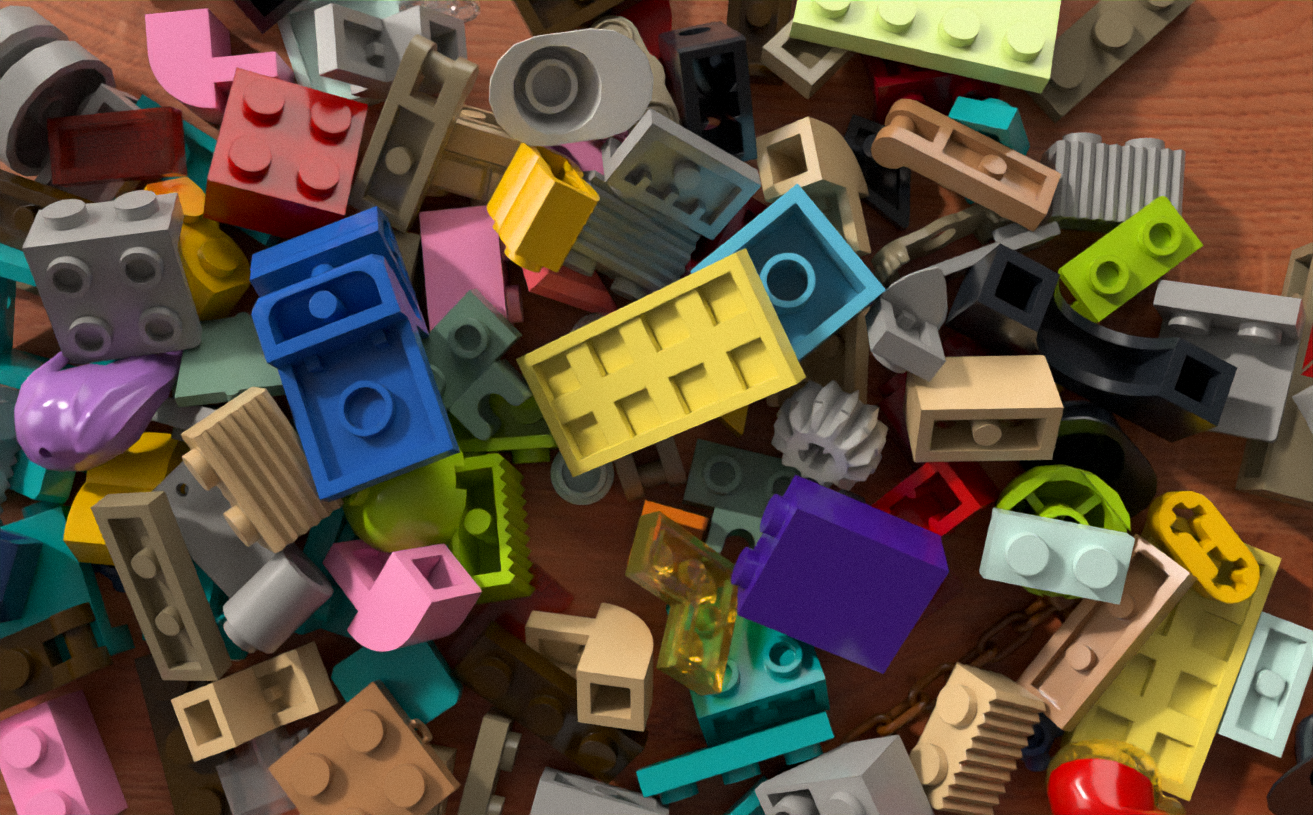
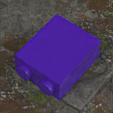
M795 475L784 496L774 494L767 504L760 523L762 535L754 549L745 547L740 553L733 569L731 584L738 587V616L884 674L946 578L949 569L940 535Z

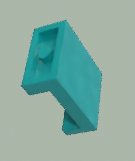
M41 501L21 509L24 517L22 520L4 526L2 519H0V528L43 542L21 618L0 623V639L48 619L50 616L65 609L89 602L97 620L90 625L99 647L106 645L110 656L135 648L128 624L111 628L91 563L78 562L63 541L71 506ZM64 637L55 639L64 663L71 659V655Z

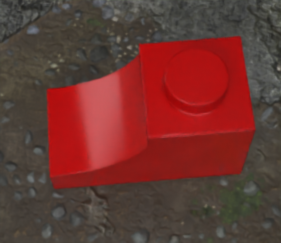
M977 461L927 462L871 506L940 535L942 540L995 503L1000 491Z

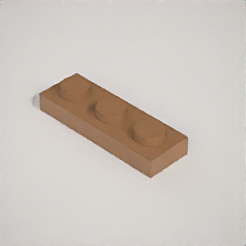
M1137 533L1133 536L1135 541L1120 605L1083 598L1015 682L1044 701L1046 711L1043 713L1062 730L1072 732L1198 579Z

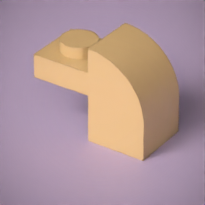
M808 116L757 137V164L765 201L774 203L798 183L858 257L871 254L860 199L869 196V192L860 165L842 135L832 126Z
M601 603L596 619L532 610L525 626L526 644L577 680L578 722L644 732L653 700V637L644 621L624 608L607 603Z
M314 641L171 699L194 762L237 747L276 727L318 713L338 703Z

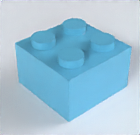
M798 183L690 271L691 274L746 248L799 363L873 304L886 290Z

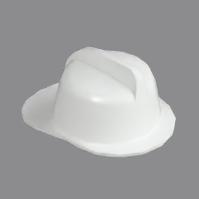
M590 28L534 36L514 44L498 60L490 78L489 103L497 123L510 137L529 146H556L604 139L627 131L642 118L652 99L654 77L645 53L632 39L614 30Z

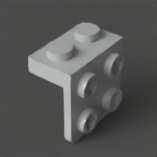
M137 190L125 193L114 201L85 204L82 200L67 199L54 202L43 210H38L22 250L62 354L70 360V363L86 364L129 358L130 356L192 349L200 344L202 327L177 249L184 220V213L177 192L156 195L152 191Z

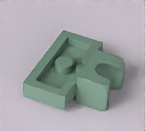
M477 289L469 290L429 332L430 337L422 340L446 413L450 411L479 440H488L500 430L502 425L500 418L490 407L489 400L492 393L499 394L514 406L522 404L533 396L526 379L506 359L501 360V357L515 344L522 334Z
M697 439L682 504L713 511L702 556L707 560L716 559L723 549L725 539L731 536L744 538L748 542L749 547L754 549L762 535L760 523L770 499L774 494L784 496L794 476L798 475L801 477V472L796 467L783 465L781 458ZM810 477L805 478L818 484L817 480L812 479Z

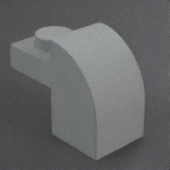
M330 3L314 10L319 75L350 83L351 95L387 99L403 54L409 42L416 34L437 43V52L454 61L459 56L467 59L464 21L422 5L414 6L384 19L335 3ZM425 76L418 91L433 95L440 93L443 85Z

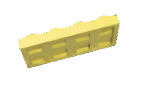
M746 248L516 359L572 477H576L787 389L806 378Z
M1176 515L1175 523L1170 526L1172 532H1188L1196 541L1199 540L1187 523L1188 520ZM1146 520L1141 537L1165 554L1152 537ZM1244 543L1254 555L1259 565L1260 580L1254 593L1239 603L1212 601L1203 598L1191 587L1072 732H1064L1059 746L1086 759L1099 758L1111 760L1134 768L1148 777L1155 788L1190 802L1282 558ZM1208 552V557L1218 569V574L1212 579L1213 584L1230 586L1233 582L1230 580L1228 572L1234 567L1233 562L1216 560Z

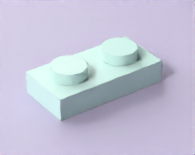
M993 508L979 573L984 579L1120 605L1135 538L1125 532Z
M1263 611L1261 612L1216 733L1281 758L1313 667V630Z

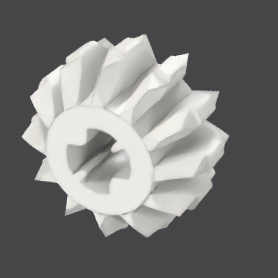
M834 379L825 387L816 382L809 381L798 392L795 391L791 398H787L778 411V419L774 424L775 435L771 444L777 450L783 452L781 463L785 466L796 467L801 472V477L815 479L819 485L826 488L835 484L839 488L849 491L856 482L866 481L868 475L873 474L882 458L881 452L886 443L885 437L888 427L877 420L879 407L863 404L859 400V390L851 394L844 392Z

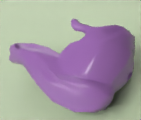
M183 350L130 356L108 365L86 364L62 371L60 370L70 360L63 356L62 351L58 352L56 356L33 371L24 381L14 407L17 441L28 459L42 468L59 472L88 471L107 463L125 452L139 441L158 408L168 398L179 375Z

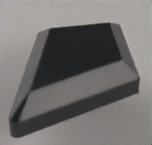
M853 114L844 139L853 151L867 184L869 196L861 200L897 229L904 231L909 226L911 169L905 166L898 169H889L878 164L872 157L871 147L878 132L885 125Z

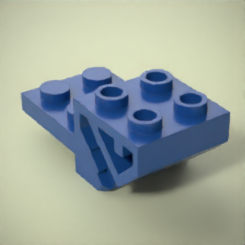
M378 206L252 255L250 282L259 298L253 306L251 316L266 362L278 369L320 500L330 503L460 453L421 341L430 336L389 218Z

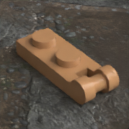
M900 99L892 105L886 116L885 127L878 132L871 147L872 157L881 166L889 169H898L905 166L937 182L940 186L952 190L1033 232L1047 215L1061 177V173L912 99Z

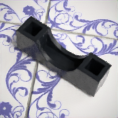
M1001 243L966 271L944 324L945 326L1003 356L1045 355L1055 383L1093 403L1101 405L1118 416L1171 443L1218 426L1238 367L1180 337H1137L1110 330L1090 321L1076 312L1062 297L1059 290L1060 274Z

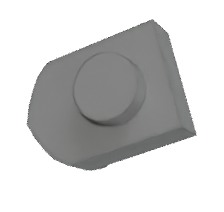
M940 267L919 270L892 283L878 297L865 315L870 351L874 357L886 368L896 373L909 371L928 382L932 380L946 362L937 329L944 314L947 299L945 277Z

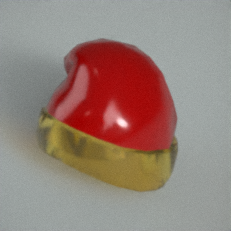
M1108 738L1076 741L1060 748L1051 757L1044 781L1053 815L1187 814L1186 809L1177 799L1163 795L1162 775L1152 756L1133 744Z

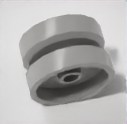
M10 5L0 9V161L13 171L28 177L39 175L41 163L45 155L53 147L61 143L64 138V129L71 128L76 121V113L80 104L89 95L95 93L101 84L115 88L116 84L110 67L77 42L69 41L68 36L31 7Z

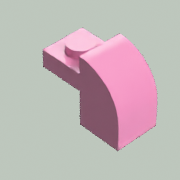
M208 8L145 15L148 58L156 79L170 95L205 121L217 125L222 124L236 67L295 84L294 72L276 51L231 56L230 31Z
M361 539L333 543L322 562L358 611L347 631L362 646L379 652L391 651L450 635L463 623L483 592L444 543L395 551L392 554L377 551Z

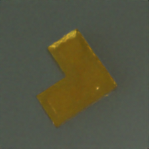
M657 511L640 516L625 576L670 605L656 668L701 696L721 693L737 616L738 587L731 584L735 565L662 512Z

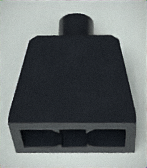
M721 21L659 34L658 43L661 64L666 77L665 86L678 110L683 127L743 162L758 159L746 38ZM706 117L716 118L721 122L713 129L704 130L710 123Z

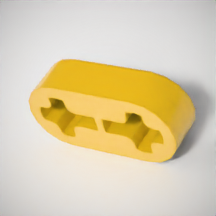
M1172 491L1158 496L1153 501L1147 513L1148 529L1167 556L1198 578L1191 586L1193 590L1203 598L1222 603H1239L1254 593L1260 580L1259 565L1254 555L1210 500L1204 495L1193 491ZM1174 507L1177 509H1191L1194 514L1188 519L1187 523L1199 540L1196 541L1188 532H1172L1170 526L1177 519L1172 511ZM1208 552L1216 560L1233 562L1234 567L1228 572V576L1233 582L1230 586L1213 584L1212 579L1218 574V569L1208 557Z

